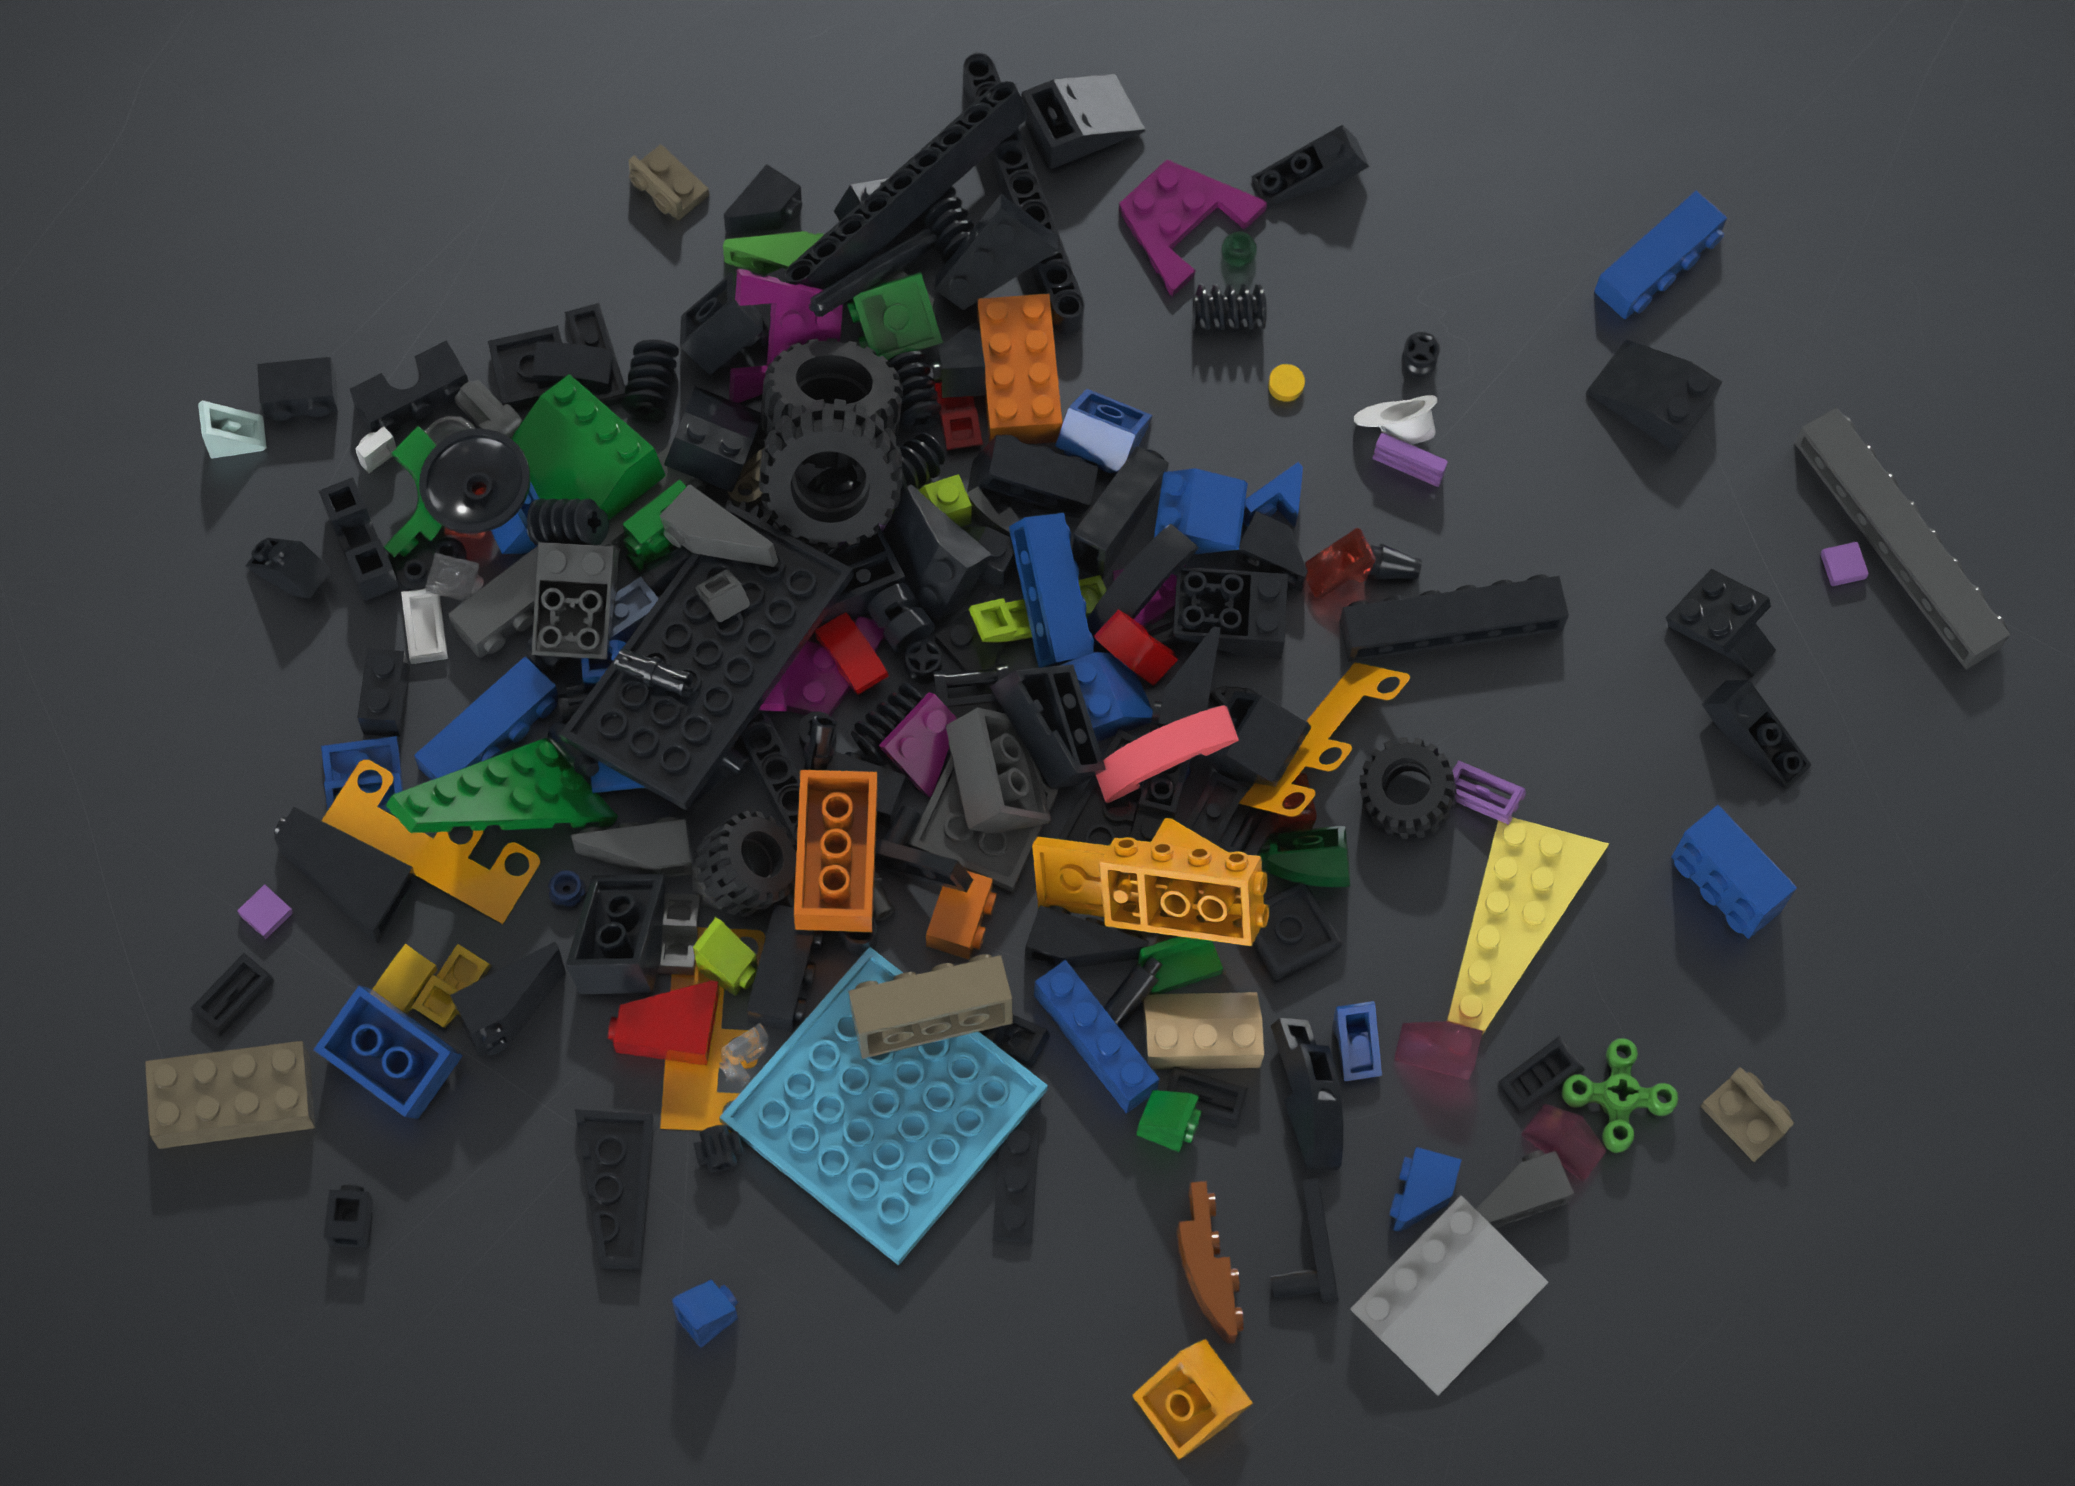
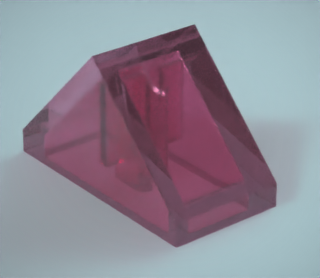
M1547 1104L1542 1106L1521 1134L1546 1154L1557 1151L1562 1166L1583 1182L1607 1152L1582 1116Z

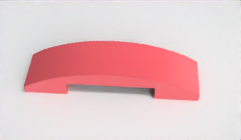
M1224 705L1174 721L1132 741L1105 758L1103 762L1106 770L1096 775L1105 802L1110 803L1141 788L1140 782L1198 754L1208 756L1239 741L1227 707Z

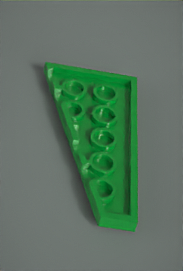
M547 738L393 794L386 804V807L410 833L450 832L454 826H470L472 831H484L487 825H500L502 830L552 828L555 823H570L572 828L585 827L587 822H599L601 827L613 826L618 818V815L598 793H592V787L569 765Z

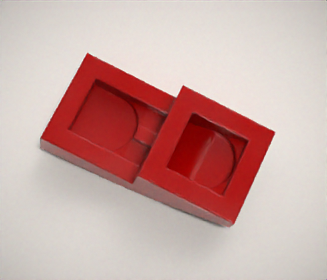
M940 383L934 384V389L938 392L936 402H939L942 406L939 417L946 450L983 445L973 396L942 398Z
M1119 609L1094 635L1096 640L1110 653L1153 686L1178 661L1174 651L1150 636L1143 625Z
M846 612L815 630L817 640L836 662L839 673L857 695L889 677L881 660Z

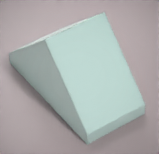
M203 400L198 403L202 437L211 459L258 452L267 448L263 415Z

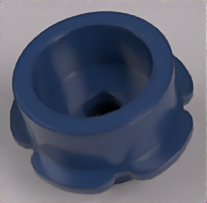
M573 871L558 872L550 879L548 884L551 901L556 905L564 904L565 907L578 904L580 897L585 894L586 890L584 881L579 879L578 874ZM568 886L570 887V891L564 892L563 888Z

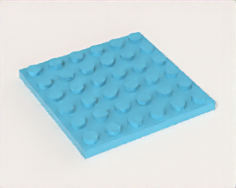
M869 947L722 1113L719 1120L723 1125H727L728 1129L732 1132L737 1131L740 1139L899 1266L1002 1145L1009 1134L1019 1125L1030 1109L1047 1092L1048 1085L979 1031L862 1059L851 1014L849 990L855 989L858 984L866 981H877L878 984L892 981L895 976L903 973Z

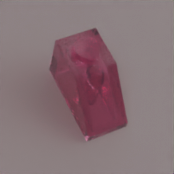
M1446 1021L1403 1023L1394 1061L1468 1080L1475 1067L1483 1031Z

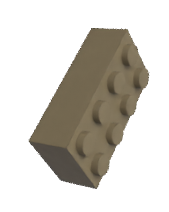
M990 954L978 955L971 958L969 963L956 966L952 963H944L933 967L931 972L918 975L915 972H905L895 976L892 981L879 984L877 981H866L858 984L855 989L849 990L851 1014L862 1059L1012 1024V996L1001 955L992 957Z
M303 1041L145 1061L150 1137L158 1149L315 1128L310 1054Z

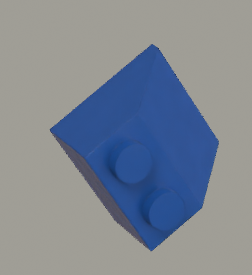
M1086 389L1068 407L1055 447L1064 450V453L1069 457L1076 456L1097 463L1098 468L1105 472L1117 473L1137 446L1139 447L1153 415Z
M1196 468L1163 472L1154 537L1169 524H1172L1199 547L1194 554L1239 550L1248 483L1245 480Z
M1095 652L1061 664V666L1074 665L1097 742L1115 736L1118 729L1127 732L1151 723L1153 709L1138 675L1112 653Z

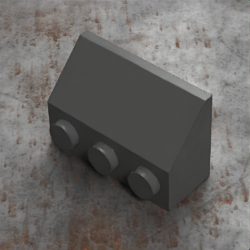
M976 708L946 725L949 748L956 771V780L964 807V817L969 830L996 834L1045 825L1051 822L1040 770L1005 713Z

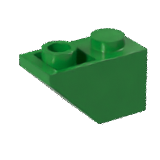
M1152 1090L1138 1125L1137 1136L1180 1152L1184 1141L1191 1144L1199 1125L1198 1121L1202 1111L1196 1109L1199 1096L1191 1093Z

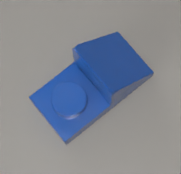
M1299 462L1246 498L1243 522L1247 527L1250 525L1256 511L1271 517L1277 509L1293 527H1296L1303 466Z
M1371 1001L1336 1007L1332 1030L1338 1040L1343 1080L1350 1081L1382 1076L1375 1002Z

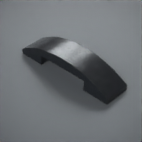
M1172 524L1163 529L1135 556L1090 613L1087 623L1089 631L1094 638V653H1110L1096 640L1094 635L1118 609L1132 619H1135L1171 574L1176 576L1199 549L1195 543Z

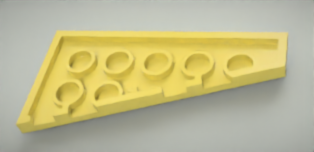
M1512 817L1509 824L1497 821L1446 1021L1447 1026L1479 1035L1484 1034L1608 848L1609 843Z

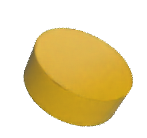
M1282 364L1275 367L1268 380L1270 394L1277 400L1285 402L1297 399L1305 385L1302 371L1290 364Z

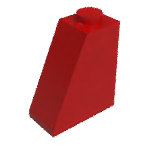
M710 980L620 1005L618 1017H611L608 1030V1039L613 1040L616 1053L707 1066L720 997L718 981Z

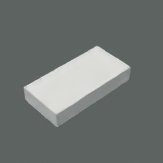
M432 587L401 592L411 664L448 659L439 588Z

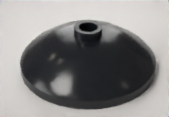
M467 429L445 438L430 452L421 469L419 490L424 506L440 525L459 533L478 534L504 525L519 512L529 493L531 473L523 451L511 438L490 429ZM481 487L486 488L482 495H475L477 489Z

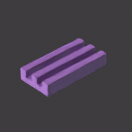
M1381 433L1372 458L1436 487H1439L1448 463L1447 460L1385 433Z
M1458 760L1452 770L1456 787L1459 788L1456 789V802L1509 824L1512 820L1513 812L1516 813L1519 808L1520 800L1523 801L1526 795L1525 788ZM1460 774L1464 775L1468 778H1471L1496 790L1511 795L1512 797L1510 799H1507L1503 796L1491 792L1489 789L1465 781L1459 778Z

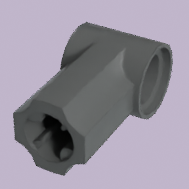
M479 380L467 382L454 397L456 404L477 425V428L494 430L511 438L523 422L508 404L503 406Z

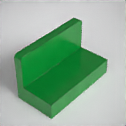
M1178 936L1140 950L1138 964L1142 967L1150 956L1163 964L1155 975L1159 981L1151 990V995L1163 994L1223 973L1221 961L1213 941Z

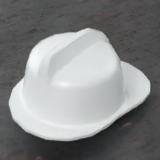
M1425 395L1411 400L1375 404L1359 411L1354 416V423L1364 427H1379L1383 433L1411 445L1421 443L1435 436L1436 430L1431 409L1436 405L1437 397Z

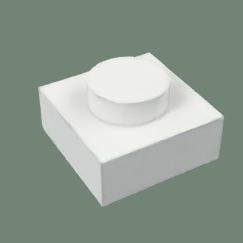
M383 427L376 433L371 432L363 437L355 450L360 464L368 473H371L392 457L390 454L396 449V444L391 433Z

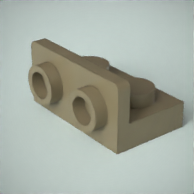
M662 144L641 160L636 156H632L628 160L629 178L633 185L639 191L646 190L653 197V201L658 209L664 214L669 212L677 221L682 219L709 196V188Z
M1739 1067L1724 1084L1703 1101L1700 1107L1755 1162L1787 1134L1794 1125V1122L1791 1119L1789 1110L1780 1101H1773L1765 1093L1762 1082L1753 1073H1746Z

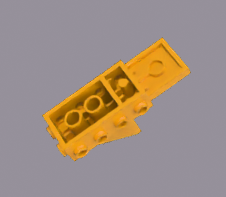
M1164 819L1151 842L1137 841L1129 837L1114 838L1110 846L1037 836L1032 844L1038 908L1040 905L1048 908L1051 905H1056L1067 909L1070 913L1104 917L1105 926L1246 946H1252L1261 927L1265 928L1268 923L1269 906L1264 904L1263 897L1267 888V873L1262 872L1261 856L1247 855L1244 852L1238 851L1227 852L1173 819Z

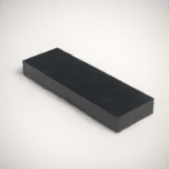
M596 303L566 311L565 318L573 344L602 348L613 353L610 387H587L588 391L606 406L622 403L626 395L625 384L600 304Z

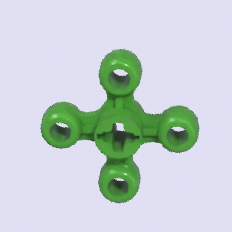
M1625 1038L1612 1041L1607 1048L1605 1057L1606 1062L1611 1068L1608 1080L1602 1083H1594L1584 1075H1573L1565 1081L1561 1091L1563 1100L1571 1107H1583L1588 1103L1600 1104L1603 1111L1609 1115L1608 1124L1603 1130L1602 1142L1609 1151L1614 1153L1626 1151L1633 1143L1634 1130L1629 1124V1115L1633 1110L1646 1108L1654 1115L1666 1116L1672 1113L1678 1103V1093L1670 1084L1658 1083L1651 1088L1640 1087L1637 1080L1631 1076V1068L1637 1060L1638 1052L1635 1044ZM1617 1052H1623L1627 1058L1619 1057ZM1572 1088H1579L1583 1094H1576ZM1620 1090L1621 1096L1626 1099L1624 1101H1620L1619 1095L1617 1093H1614V1091ZM1657 1096L1664 1097L1667 1103L1660 1102ZM1613 1133L1621 1134L1623 1140L1616 1139Z

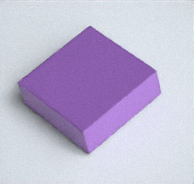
M1858 542L1825 548L1820 554L1831 587L1864 580L1869 574Z
M265 884L237 910L238 914L265 939L293 914L292 909Z

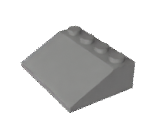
M1460 1196L1350 1310L1439 1396L1549 1282L1473 1206Z

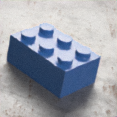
M1719 805L1715 806L1684 832L1671 856L1676 869L1684 877L1691 878L1700 887V893L1709 904L1716 905L1726 915V921L1729 926L1737 933H1743L1748 940L1782 912L1797 889Z
M363 986L357 987L313 1049L404 1117L413 1119L420 1118L463 1057L461 1053L373 989Z

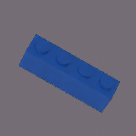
M1695 191L1599 276L1594 293L1624 320L1634 311L1638 314L1641 313L1652 301L1653 297L1651 296L1658 290L1661 292L1667 290L1673 284L1677 277L1676 274L1682 268L1686 271L1689 270L1699 260L1700 252L1706 247L1710 250L1713 249L1724 236L1722 229L1727 217L1698 191Z
M1064 513L1025 517L1010 525L1009 531L1038 667L1061 666V664L1094 653V638L1088 628L1086 601L1081 595L1078 581L1079 568L1073 558L1070 544L1071 531L1066 524Z
M524 657L414 755L419 770L430 780L501 755L502 751L511 742L517 743L522 740L529 732L530 725L539 717L545 718L553 712L558 701L556 685L528 658Z
M1066 960L1035 981L1033 996L1126 1114L1148 1099L1152 1090L1158 1089L1159 1077Z

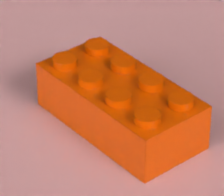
M1049 294L978 298L977 323H979L985 361L986 395L984 397L989 442L996 435H1011L1025 444L1057 442L1063 422Z
M800 770L794 898L795 930L872 932L878 794L877 772Z

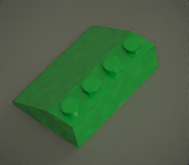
M570 374L539 397L511 437L521 448L528 461L531 483L539 499L555 498L559 500L566 498L571 500L578 498L582 500L590 498L596 502L600 509L604 510L608 520L666 477L655 448Z

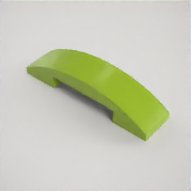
M1100 575L1078 580L1081 595L1086 601V619L1107 591ZM1004 598L972 605L969 608L982 642H1008L1032 638L1024 599L1006 603Z

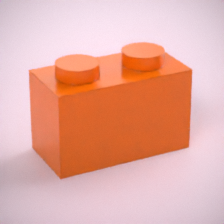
M967 871L973 878L967 893L942 886L926 933V947L970 959L973 948L979 950L981 948L986 928L982 927L981 923L985 914H992L998 893L992 892V878Z

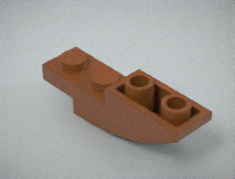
M1207 1181L1191 1182L1188 1192L1191 1221H1181L1177 1228L1179 1251L1184 1271L1202 1312L1226 1344H1232L1236 1341L1237 1331H1243L1244 1328L1242 1308L1235 1307L1233 1292H1239L1240 1290L1238 1269H1231L1230 1257L1214 1258V1255H1220L1218 1231H1211L1210 1217L1216 1216L1215 1194L1208 1193Z

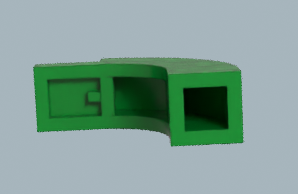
M419 426L390 454L410 473L416 484L418 494L416 509L411 518L383 546L385 552L392 558L398 553L405 557L419 543L415 538L418 533L430 542L442 527L429 514L420 495L419 479L421 469L427 456L435 448L436 444Z

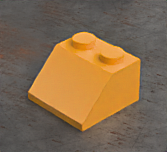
M1206 1339L1180 1351L1132 1395L1179 1460L1228 1426L1253 1404Z

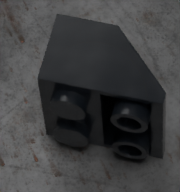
M1235 691L1226 707L1239 741L1208 756H1203L1218 773L1230 779L1276 787L1310 731L1311 725L1263 695Z

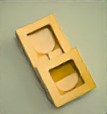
M405 944L384 971L373 990L408 1014L414 1004V998L438 969L434 963Z
M457 944L438 975L431 976L412 1008L445 1028L457 1015L450 995L483 979L492 965L465 947Z

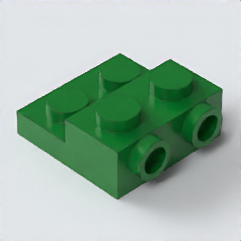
M921 273L869 287L853 297L854 301L847 303L853 324L861 322L864 336L858 337L861 348L867 346L875 350L878 357L883 356L889 360L891 357L904 352L918 351L943 343Z
M678 480L623 523L625 535L623 543L628 552L626 559L638 573L645 569V564L674 551L672 548L673 544L663 534L665 530L660 514L686 488V485L681 480Z

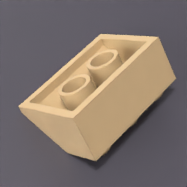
M1257 992L1148 994L1144 999L1145 1061L1152 1070H1173L1174 1066L1182 1069L1261 1067L1264 1057L1263 1025Z

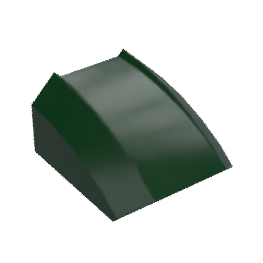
M1345 825L1272 832L1267 836L1257 852V856H1261L1262 869L1272 875L1311 886L1351 887Z

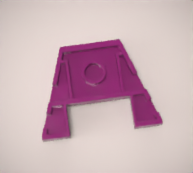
M1166 159L1119 203L1118 211L1139 245H1142L1151 259V265L1156 273L1159 272L1165 282L1166 290L1173 297L1195 277V269L1172 251V249L1216 208L1223 211L1245 230L1266 210L1267 203L1258 197Z
M737 269L735 300L739 306L771 304L767 365L731 368L730 400L741 403L762 395L765 373L769 364L783 350L787 351L790 346L797 343L804 345L808 340L812 339L827 341V338L838 339L837 342H840L843 304L826 315L817 317L813 311L809 310L808 305L811 303V297L823 291L822 289L799 283L798 285L781 282L775 277L768 275L762 277L754 275L748 270Z
M858 616L856 626L873 650L876 651L881 642L886 640L883 634L885 628H879L872 619ZM807 641L780 679L787 706L786 711L802 715L820 711L831 717L851 689V686L839 673L836 662L821 644Z

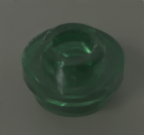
M1234 232L1224 239L1221 253L1227 263L1241 267L1250 264L1255 259L1257 246L1249 234ZM1241 248L1245 253H1236L1233 250Z

